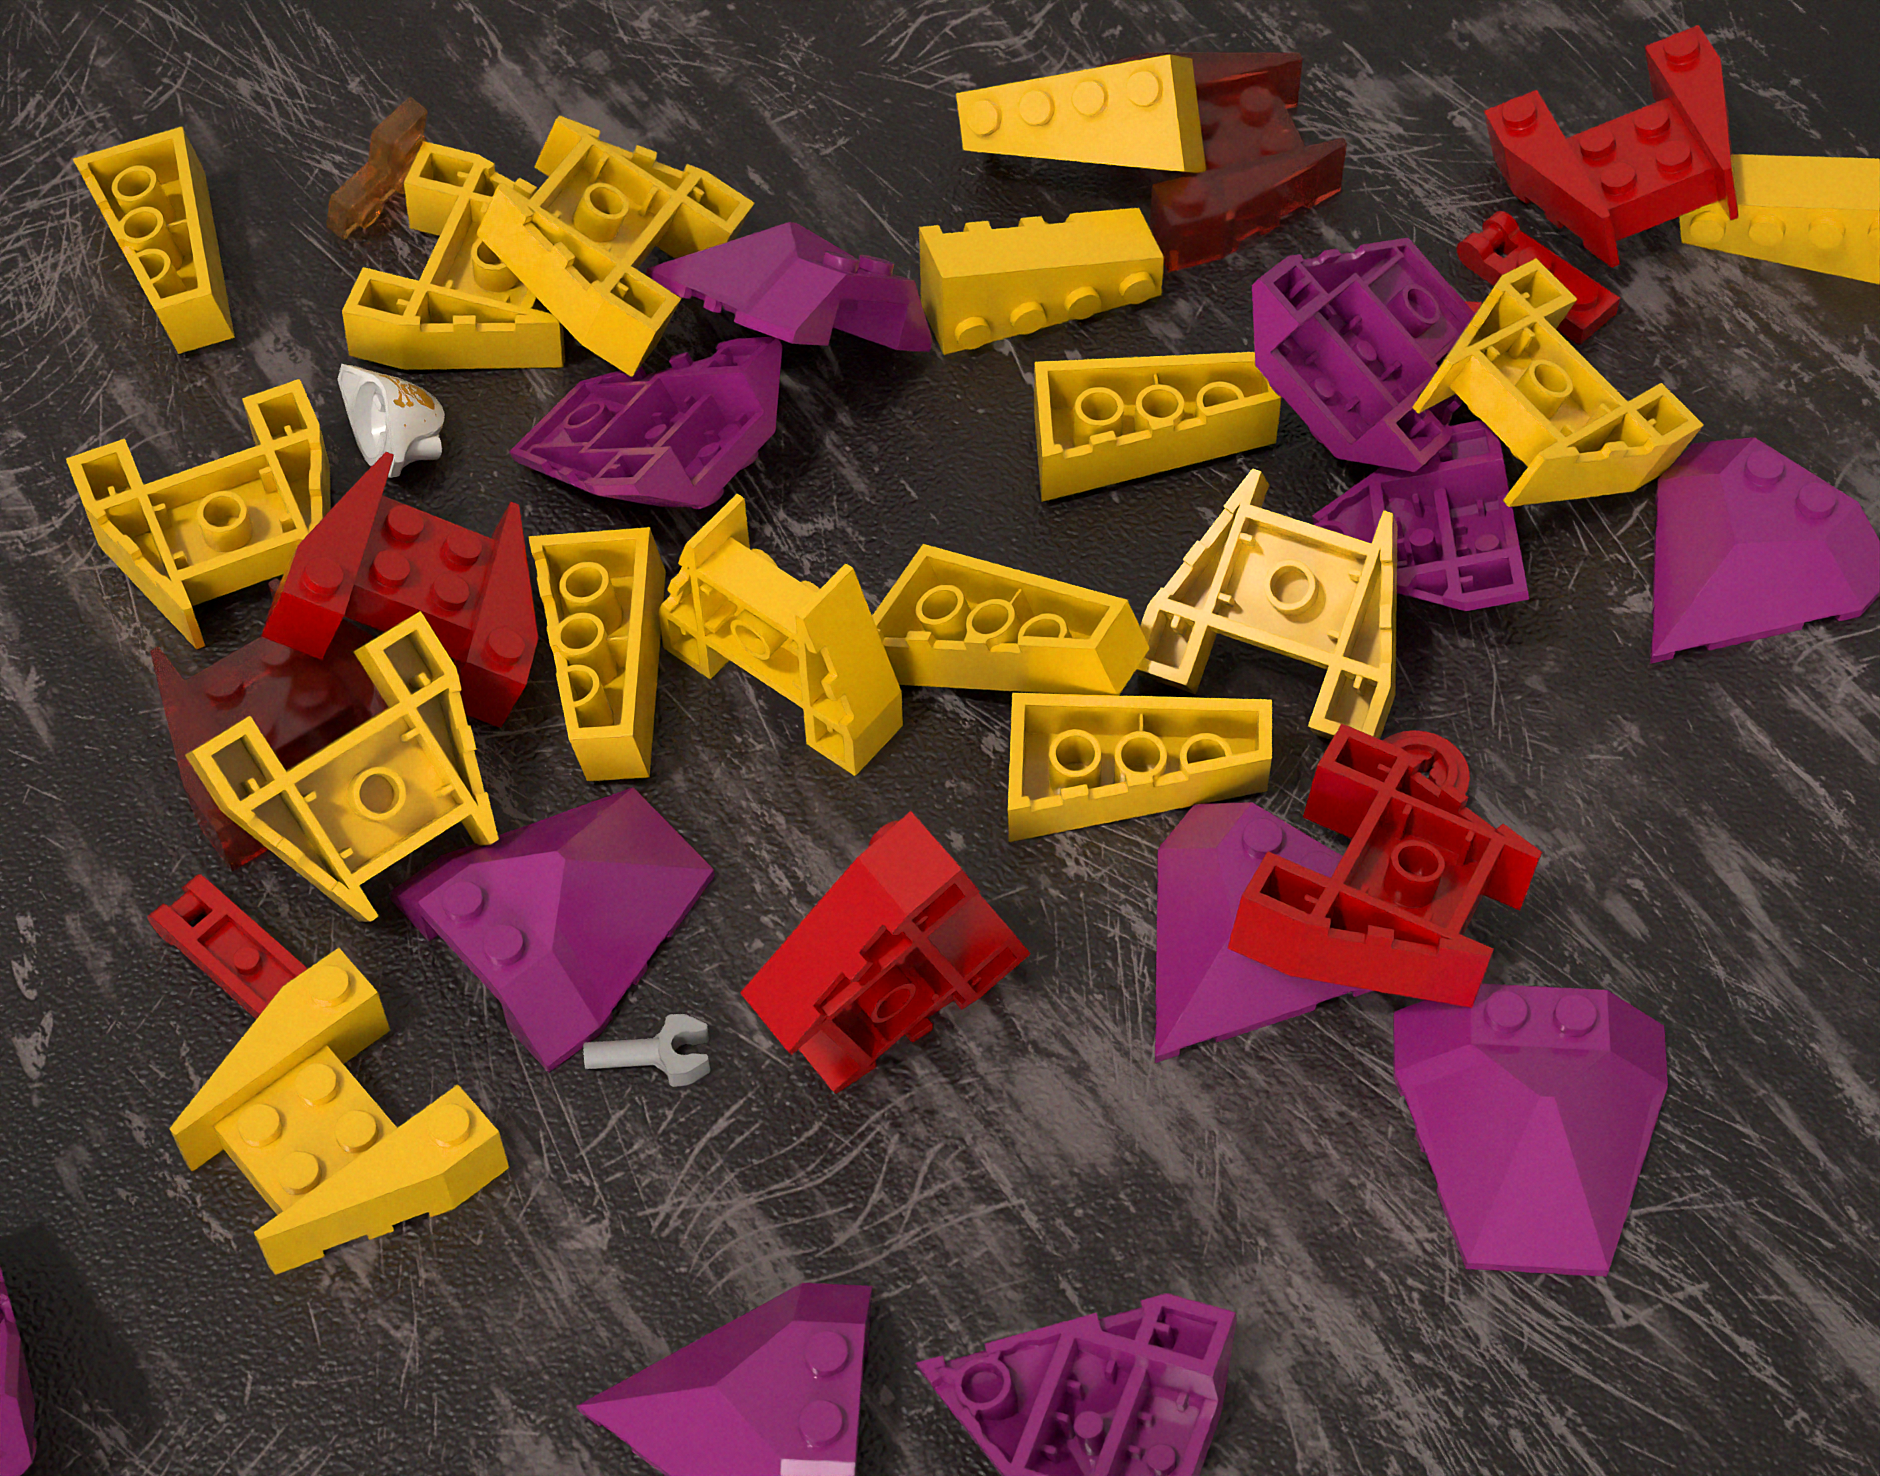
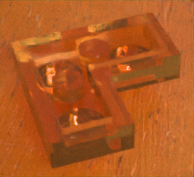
M412 97L403 102L372 131L368 162L330 196L327 227L343 240L359 226L366 229L372 225L381 214L385 202L394 193H405L404 181L423 141H427L424 132L428 110Z

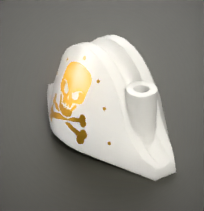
M341 364L337 380L355 440L365 461L370 466L385 452L394 454L388 477L392 478L400 476L402 468L417 460H438L440 458L442 445L439 432L444 423L445 413L441 404L434 396L421 387L398 377Z

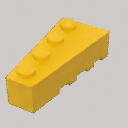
M1169 54L956 93L964 151L1206 173L1192 58Z
M183 127L73 158L178 354L235 338L206 175Z
M1732 154L1739 218L1730 221L1718 201L1679 216L1681 241L1684 244L1880 285V159Z
M1139 208L1072 213L1064 223L1056 224L1047 223L1043 220L1042 216L1026 217L1020 219L1018 227L991 229L988 221L965 223L964 232L944 234L939 225L919 227L921 304L943 355L965 349H976L990 342L1020 334H1030L1041 328L1074 319H1085L1093 314L1125 305L1140 304L1148 299L1161 296L1164 256Z
M1255 352L1035 362L1034 416L1041 501L1275 444L1277 441L1282 397L1274 392L1266 377L1255 366Z
M650 527L528 536L538 574L537 582L540 597L544 604L548 624L549 643L557 669L556 677L568 737L586 780L601 781L650 777L661 639L658 612L664 601L666 575Z
M926 544L920 547L872 615L899 685L1119 696L1150 649L1133 610L1126 599Z
M1012 693L1008 791L1009 842L1267 791L1272 761V700Z

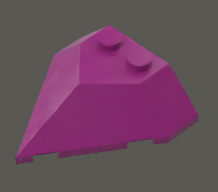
M1482 420L1450 426L1453 428L1450 441L1416 472L1382 466L1312 515L1315 526L1372 544L1383 510L1393 513L1397 524V593L1463 611L1529 599L1513 508L1508 507L1503 501L1509 493L1500 438Z
M1757 438L1693 443L1659 477L1656 484L1655 505H1657V524L1654 534L1653 637L1650 647V664L1673 659L1675 651L1706 645L1709 651L1802 630L1804 623L1832 616H1835L1838 622L1857 618L1880 595V540L1859 502Z
M1253 802L1194 804L1158 848L1155 1063L1178 1056L1181 1048L1214 1038L1217 1043L1314 1011L1317 1003L1350 992L1353 997L1373 991L1292 977L1228 949L1241 896L1267 851L1329 878L1332 877L1343 857L1342 855Z
M801 1283L577 1405V1409L597 1426L603 1425L629 1444L632 1452L665 1476H856L864 1358L868 1357L873 1288L866 1285Z
M1166 1293L1140 1300L1142 1305L1140 1308L1098 1319L1097 1313L985 1343L986 1350L948 1361H945L944 1356L941 1355L916 1362V1365L1002 1476H1199L1222 1412L1237 1316L1234 1311Z

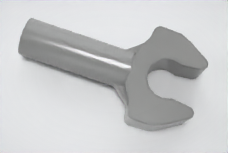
M670 1014L666 1017L665 1025L661 1032L654 1038L584 1042L585 1069L655 1065L665 1072L670 1086L689 1085L710 1072L708 1055L695 1053L679 1055L675 1050L684 1044L696 1045L707 1043L709 1041L708 1026L706 1023L686 1014Z

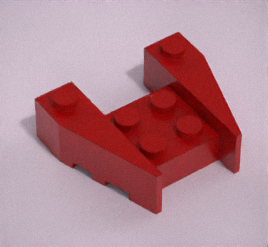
M1699 25L1645 46L1652 94L1656 103L1571 137L1565 138L1538 90L1483 111L1494 161L1512 193L1527 204L1532 201L1543 209L1546 219L1559 229L1566 226L1582 238L1584 247L1611 268L1620 265L1616 241L1718 201L1730 221L1739 218L1728 106L1721 58Z
M385 452L298 544L276 590L261 637L322 660L343 617L386 632L421 611L449 657L455 659L454 665L456 666L462 689L460 695L465 715L501 728L527 684L538 641L519 504L510 501L491 538L383 496L382 493L394 458V454Z
M1341 723L1317 765L1303 818L1352 838V841L1331 878L1267 851L1241 896L1228 949L1292 977L1472 1008L1494 949L1463 935L1483 895L1520 911L1542 851L1504 823L1495 829L1466 807L1468 800L1466 795L1450 783L1441 789L1418 772L1421 762L1404 749Z
M910 811L900 821H892L874 834L869 842V847L854 860L740 994L788 1053L792 1055L799 1049L831 1090L837 1094L875 1069V1060L902 1036L906 1035L912 1043L933 1030V1024L928 1019L930 1016L953 1001L963 1010L981 998L1031 953L979 894V889L962 868Z

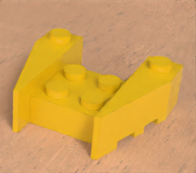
M559 115L534 166L549 176V178L530 200L501 182L496 188L477 235L581 345L633 377L657 346L681 301L680 297L638 271L639 266L655 246L677 259L735 240L755 203L705 170L689 164L686 165L683 171L655 161L657 156L655 151L636 145L634 151L630 152L599 140V130Z
M423 141L404 181L409 228L440 237L419 281L365 267L362 268L342 310L349 356L404 370L563 368L565 363L563 325L553 314L546 312L547 308L477 235L496 188L501 182L529 200L537 192V187L521 178L513 182L495 171V164L478 154Z
M1537 259L1500 277L1412 408L1419 414L1457 394L1467 404L1469 410L1480 418L1509 447L1511 453L1528 468L1503 499L1508 507L1633 492L1662 475L1675 462L1704 424L1662 383L1627 401L1556 330L1577 301V298Z
M300 379L242 398L256 444L255 447L143 485L125 439L66 458L99 547L196 649L205 647V643L192 606L284 574L298 544L331 510L330 464L320 424Z
M1252 469L1224 505L1225 509L1200 542L1197 540L1183 558V564L1164 588L1161 587L1147 605L1140 628L1150 649L1135 673L1196 694L1218 633L1327 669L1308 727L1315 735L1332 740L1342 723L1380 739L1396 695L1397 524L1393 513L1383 510L1371 544L1262 509L1261 507L1269 484L1261 471Z
M736 494L685 544L678 562L682 567L680 572L671 580L667 589L671 594L661 604L658 612L663 648L710 680L730 660L803 708L806 744L856 776L903 727L901 689L854 568L845 563L821 589L809 581L800 582L778 568L774 560L762 550H750L745 498Z
M421 611L353 651L388 705V708L289 770L285 771L251 716L239 721L185 754L215 803L225 815L360 922H371L379 916L359 885L459 821L462 822L474 843H477L479 846L491 845L499 839L488 794L484 792L474 751L476 746L471 725L468 726L460 695L462 689L456 666Z
M337 948L281 988L169 1128L186 1165L192 1172L224 1150L277 1214L276 1217L254 1232L267 1264L275 1275L325 1257L323 1250L367 1235L369 1240L393 1232L392 1225L429 1212L431 1218L453 1210L509 1169L499 1131L459 1085L453 1087L397 1128L343 1065L391 1030L378 992L340 948Z

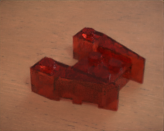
M1148 52L1096 65V68L1169 54L1192 58L1206 171L1201 173L1181 171L1183 177L1152 184L1150 231L1164 256V264L1168 272L1223 259L1239 249V242L1257 231L1264 235L1280 225L1281 217L1300 206L1305 205L1309 209L1341 191L1347 147L1345 138L1305 147L1287 111L1288 108L1298 106L1303 62L1300 53Z
M276 578L268 582L273 599L281 582ZM342 619L322 660L259 637L184 681L159 646L150 650L184 790L199 828L231 871L236 870L269 849L219 809L185 754L239 721L251 716L283 768L287 771L387 709L388 705L353 652L375 639V637L345 619Z

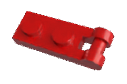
M1504 211L1494 213L1483 223L1482 232L1469 234L1456 247L1460 261L1468 269L1493 286L1496 285L1502 275L1537 259L1577 298V301L1556 329L1579 345L1617 313L1620 301L1618 296L1520 230L1516 220ZM1498 249L1507 256L1502 258L1494 251Z
M197 874L182 887L185 894L170 906L164 903L147 916V919L161 938L168 944L177 947L238 1004L257 1019L281 988L308 968L201 874ZM201 913L206 915L194 927L189 925Z

